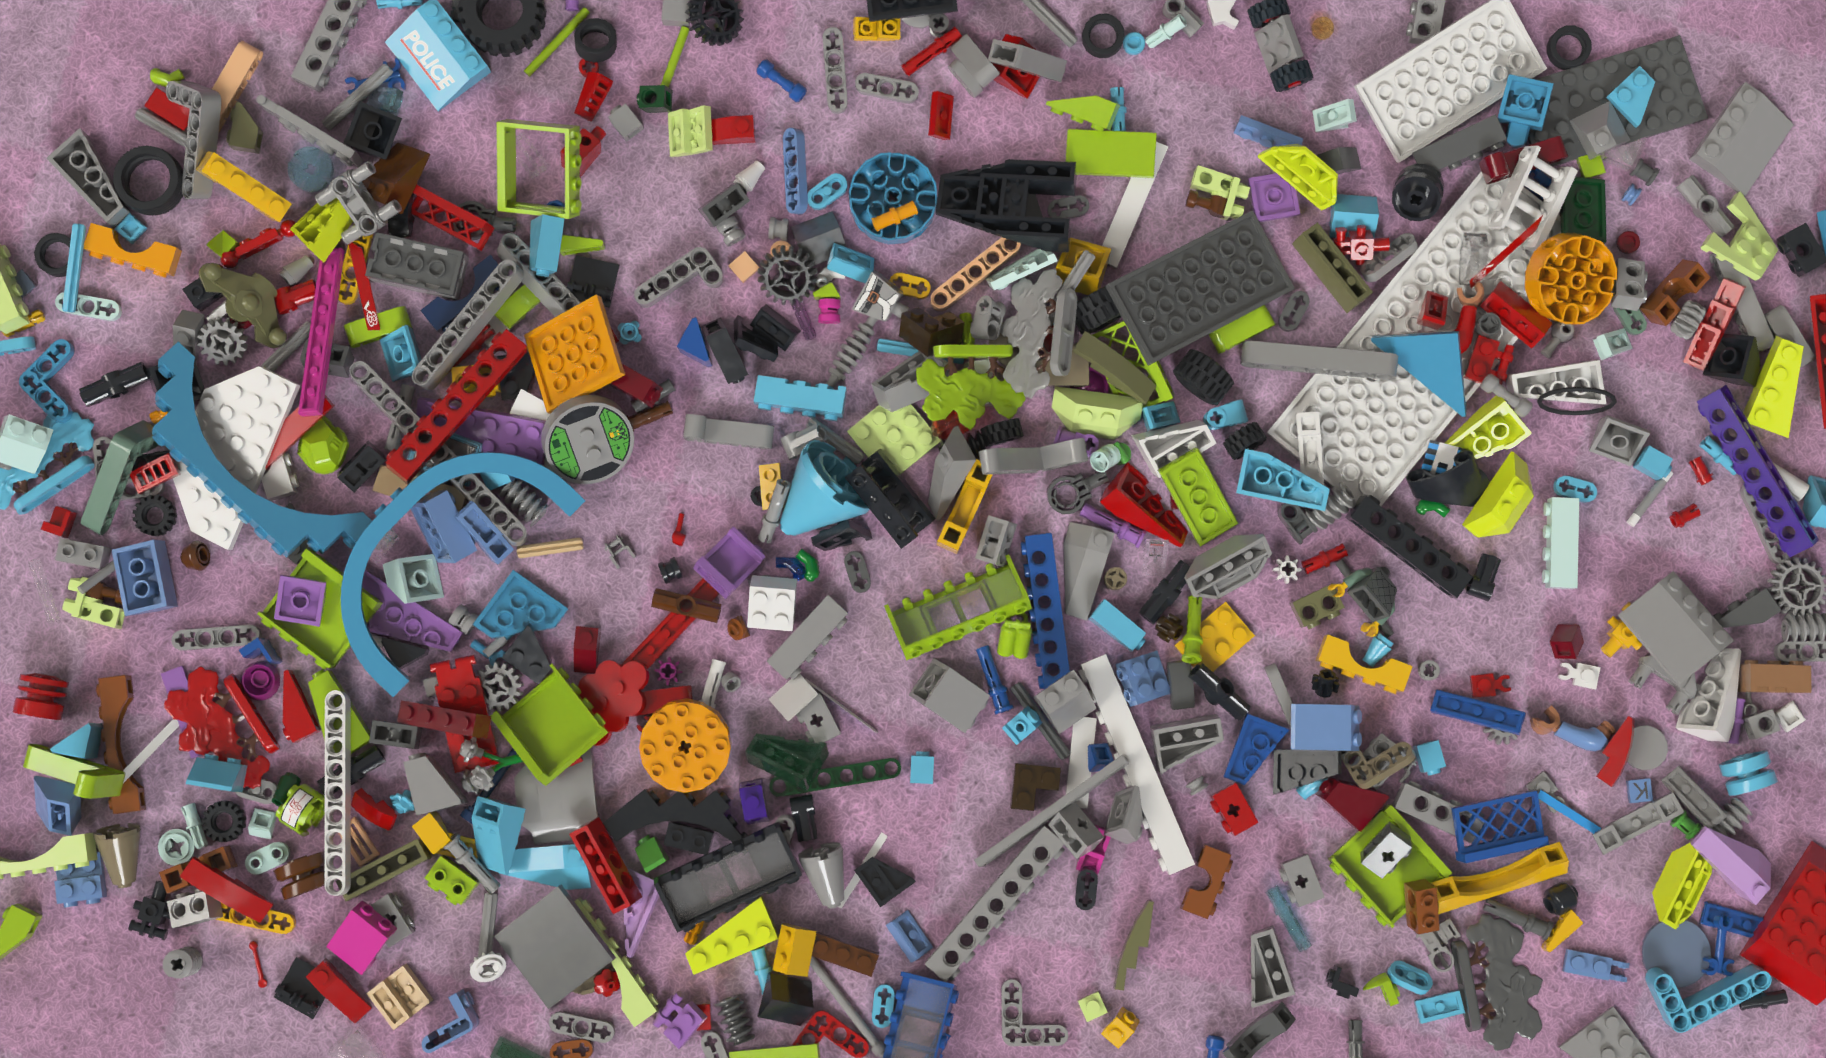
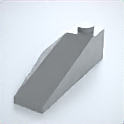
M954 426L935 459L928 505L936 520H941L976 461L958 426Z
M1069 523L1063 543L1066 615L1087 621L1115 533L1093 526Z

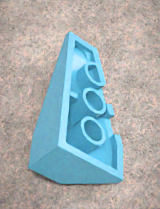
M575 844L515 849L508 876L554 887L562 884L566 890L592 888L590 871Z

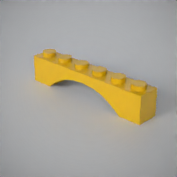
M1557 842L1538 848L1526 857L1494 871L1472 876H1451L1432 882L1431 884L1437 887L1438 914L1568 873L1569 860L1561 843Z

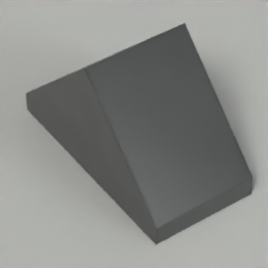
M1337 147L1316 155L1337 174L1361 170L1357 148Z

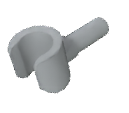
M1745 692L1746 701L1743 714L1746 715V708L1748 706L1752 708L1751 715L1756 714L1757 708L1752 704L1751 692Z

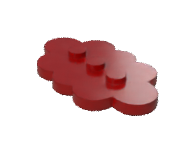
M604 661L597 667L595 674H587L580 680L578 687L582 693L579 695L582 699L586 697L594 706L592 712L594 714L599 713L606 723L603 726L608 731L593 746L606 744L610 740L612 732L625 730L629 723V717L637 716L643 711L645 697L641 690L649 681V671L643 663L631 661L622 666L616 661Z

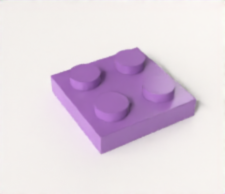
M1277 173L1248 178L1253 212L1259 222L1300 215L1296 189Z

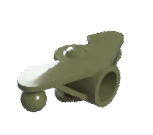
M213 262L206 263L200 267L199 277L206 292L222 293L227 298L225 308L229 317L238 322L249 320L254 325L256 342L273 349L285 343L287 334L279 326L274 302L277 290L270 281L258 273L247 276L223 269L219 264Z

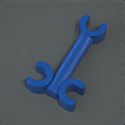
M395 58V67L391 68L393 74L383 82H389L388 87L392 93L395 92L393 87L395 83H401L402 89H406V83L401 79L399 71L401 63L397 58ZM353 77L346 78V84L355 83V88L348 90V94L350 95L368 78L361 80Z
M1715 916L1713 923L1718 928L1714 958L1703 957V961L1709 962V968L1701 969V972L1707 975L1720 973L1725 976H1732L1733 972L1727 971L1726 967L1730 963L1734 964V960L1724 958L1727 930L1732 927L1733 918L1725 916L1723 923V917Z

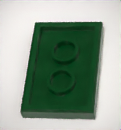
M1584 177L1574 178L1560 209L1561 233H1577L1599 240L1604 244L1607 242L1605 180Z

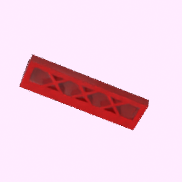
M416 184L413 194L417 197L412 204L411 214L482 251L495 228L487 221ZM424 200L428 202L430 211L421 214L417 210ZM445 211L448 220L438 223L435 214ZM464 221L465 230L455 232L453 223ZM481 230L484 233L479 242L472 241L471 233Z

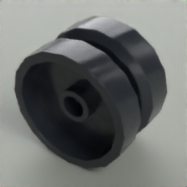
M1413 164L1403 169L1396 179L1392 192V204L1395 211L1401 217L1410 221H1423L1435 215L1441 206L1444 194V181L1441 174L1435 168L1426 164Z

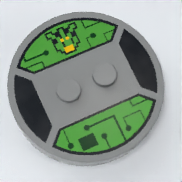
M582 395L563 402L552 411L544 424L541 443L545 457L557 475L569 482L593 484L612 477L624 467L633 450L634 432L625 412L614 401L598 395Z

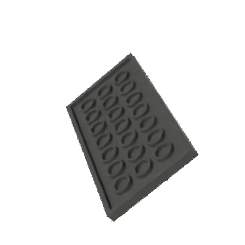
M1678 35L1535 79L1553 83V90L1542 131L1530 129L1528 135L1529 144L1561 136L1569 157L1550 164L1552 167L1587 155L1570 120L1608 102L1609 100L1606 97L1639 66L1655 81L1641 124L1637 128L1614 107L1630 138V141L1620 146L1708 119L1681 36Z
M1253 210L1105 286L1148 366L1295 289Z

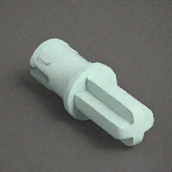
M1178 14L1166 24L1162 23L1158 30L1146 37L1147 45L1150 48H1154L1164 40H1170L1172 35L1187 26L1185 18Z
M191 803L181 807L187 824L186 830H190L195 847L197 849L206 847L208 842L202 828L204 823L200 820L196 804Z

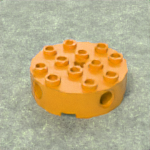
M1559 233L1543 241L1533 252L1526 268L1525 290L1530 304L1541 316L1563 324H1585L1598 317L1609 305L1614 294L1611 292L1614 287V280H1617V267L1613 254L1603 242L1577 233Z
M686 698L668 702L654 711L642 729L639 751L642 765L652 780L668 790L686 793L701 790L718 779L728 764L732 741L729 727L717 710L704 702ZM682 741H685L686 744H691L689 750L680 747Z

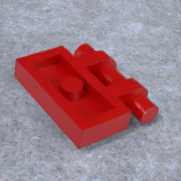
M1478 335L1463 378L1481 384L1488 374H1493L1499 378V383L1502 385L1503 382H1506L1508 376L1506 372L1509 363L1513 361L1514 356L1512 354L1515 347L1506 344L1504 352L1498 351L1499 341ZM1494 359L1501 360L1497 371L1491 369Z

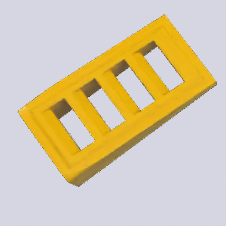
M1572 909L1560 916L1548 939L1541 946L1544 951H1553L1582 925L1583 922Z

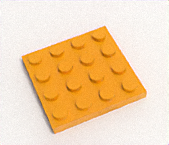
M597 294L524 334L544 405L549 414L563 402L574 397L589 395L625 375L602 298Z

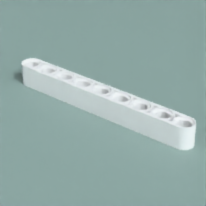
M334 690L330 691L325 697V890L330 895L341 896L349 891L351 885V701L345 692ZM337 695L342 697V704L339 707H335L333 704V700ZM337 718L342 720V727L339 730H335L333 727V723ZM337 741L342 743V750L339 753H335L333 750V745ZM336 764L342 766V773L339 776L333 773V768ZM336 787L342 789V796L339 799L333 796V791ZM339 809L342 812V819L336 822L333 819V814ZM336 833L342 835V842L339 845L333 842V837ZM336 856H340L342 859V865L338 869L333 865V860ZM336 879L342 882V888L338 892L333 888V883Z

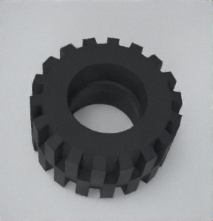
M1106 287L1096 290L1077 302L1075 323L1082 335L1085 331L1089 334L1094 333L1121 318Z
M1193 349L1186 353L1173 370L1176 379L1187 390L1211 405L1217 406L1234 385L1232 377L1221 365L1206 354Z

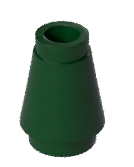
M286 772L285 775L280 777L271 801L280 807L288 799L287 793L293 785L299 787L301 779L293 773Z

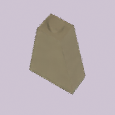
M1077 343L1072 348L1071 367L1068 375L1055 376L1051 372L1050 361L1047 363L1045 370L1050 376L1048 386L1089 385V361L1073 352ZM1043 359L1035 363L1036 368L1043 364ZM1043 368L1038 371L1039 374L1042 373Z

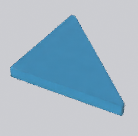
M1459 331L1372 336L1371 342L1386 353L1398 355V364L1459 415L1466 417Z

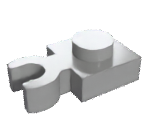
M1541 772L1525 785L1529 791L1537 790L1539 793L1542 790L1565 805L1563 798L1554 795L1558 788L1545 772ZM1547 805V808L1550 812H1557L1554 808Z

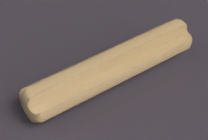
M579 537L522 545L517 547L518 558L577 551L582 550L584 544L582 538Z

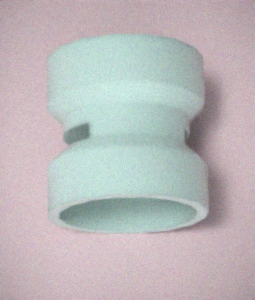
M1112 444L1103 446L1091 454V466L1097 472L1107 471L1120 462V451Z

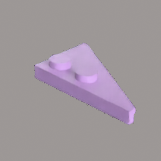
M627 867L643 896L634 904L624 909L626 956L633 958L659 898V894L654 886L653 878Z

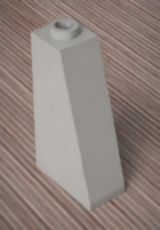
M993 39L988 57L989 62L1058 82L1062 81L1067 60L996 39Z

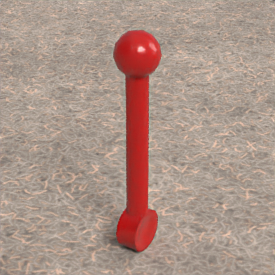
M251 941L249 948L253 951L260 979L258 986L264 988L268 982L263 976L257 952L258 943Z

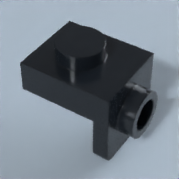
M1334 965L1333 969L1330 968L1326 976V982H1329L1328 987L1337 990L1336 995L1347 999L1350 998V995L1357 997L1358 987L1338 981L1342 968Z

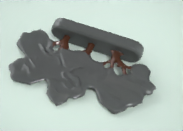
M1482 914L1479 923L1470 925L1466 931L1468 940L1476 946L1473 956L1469 957L1468 948L1462 940L1451 942V953L1454 957L1458 990L1460 991L1465 1013H1463L1465 1026L1469 1032L1480 1030V1015H1484L1488 1019V1026L1483 1033V1040L1493 1045L1495 1051L1510 1048L1515 1033L1532 1040L1541 1031L1542 1023L1538 1011L1533 1009L1527 1001L1534 995H1538L1543 979L1536 975H1531L1525 966L1519 965L1515 967L1512 963V959L1522 947L1524 933L1518 928L1512 927L1503 918L1494 920L1490 914ZM1479 941H1483L1481 946H1478ZM1487 946L1489 952L1485 957L1479 959L1478 956H1482L1480 951ZM1486 960L1488 965L1482 964V961ZM1479 964L1485 969L1486 980L1483 983L1474 984L1472 965ZM1479 989L1488 998V1003L1481 1009H1479L1476 990ZM1495 1011L1497 1013L1496 1016H1491L1489 1012Z

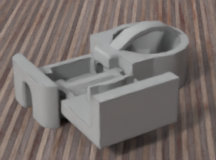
M1450 918L1439 924L1440 930L1416 934V938L1420 937L1430 952L1427 956L1431 960L1432 966L1440 972L1449 971L1454 965L1453 955L1445 945H1441L1448 944V940L1453 937L1457 939L1461 936ZM1440 952H1445L1450 956V966H1448ZM1435 955L1441 960L1445 969L1438 968L1435 965Z

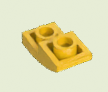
M855 17L853 19V41L900 40V19L869 22L868 17Z

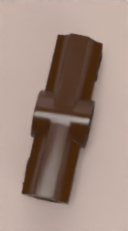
M656 588L651 607L718 623L722 604ZM686 599L691 600L693 604L692 609L688 612H683L681 610V603Z

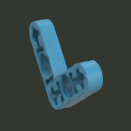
M64 339L56 340L19 378L20 387L50 418L59 423H65L71 419L72 409L47 382L74 356V346ZM61 346L65 347V354L60 353L59 348ZM53 354L54 356H56L57 359H59V361L57 362L54 358L50 356ZM50 360L52 368L47 372H43L42 364ZM28 378L33 379V383L39 387L37 390L28 385ZM49 391L51 394L50 400L42 403V393ZM56 405L63 409L64 415L62 417L59 416L58 411L52 406Z

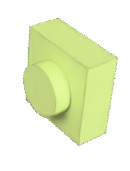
M1098 991L1077 1000L1087 1022L1108 1013Z

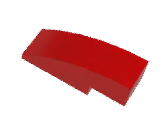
M1632 716L1627 717L1602 752L1609 759L1596 777L1610 787H1614L1630 755L1635 718Z

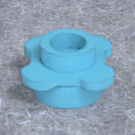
M637 321L625 324L620 323L618 325L621 335L620 342L626 345L628 342L635 341L638 343L641 341L642 336L638 330L640 325Z

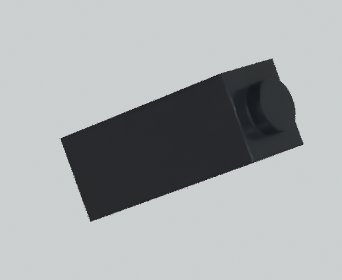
M721 317L701 326L727 383L736 384L745 379L744 376L749 374Z

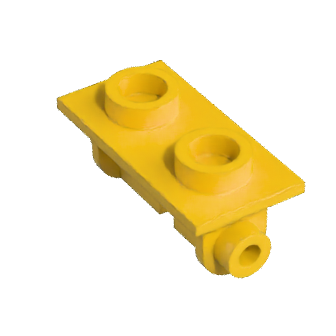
M780 463L759 465L762 510H768L778 479H781Z

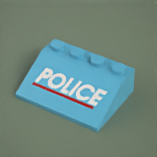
M428 0L416 9L385 41L438 112L491 73L487 64L438 0Z

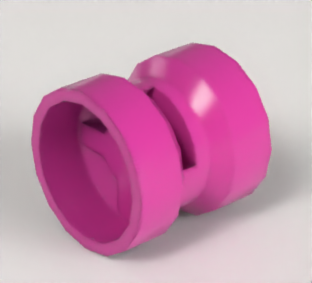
M819 299L818 307L821 309V313L818 315V323L839 324L840 315L838 314V309L841 307V300Z

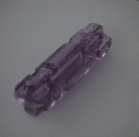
M794 299V304L791 306L793 311H795V316L801 330L804 331L805 340H812L817 335L814 328L811 327L812 323L806 308H803L804 303Z

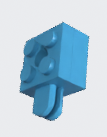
M1509 74L1498 120L1501 123L1509 124L1506 138L1510 146L1514 148L1524 146L1530 129L1542 131L1553 90V83Z

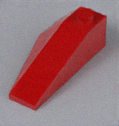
M1127 462L1106 487L1100 503L1115 516L1178 547L1183 546L1188 531L1171 510L1165 511L1160 502L1162 499L1158 493L1153 495L1146 487L1149 481L1145 476Z

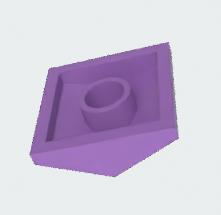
M280 575L274 619L320 627L325 604L326 582Z

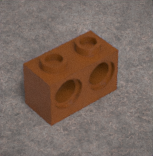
M1426 879L1404 883L1407 926L1418 935L1440 930L1437 887Z

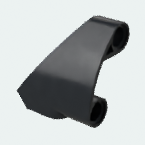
M1470 450L1457 453L1453 458L1456 466L1441 474L1433 475L1425 470L1417 469L1410 472L1406 477L1415 498L1468 507L1475 506L1490 481L1487 475L1478 467L1474 454Z

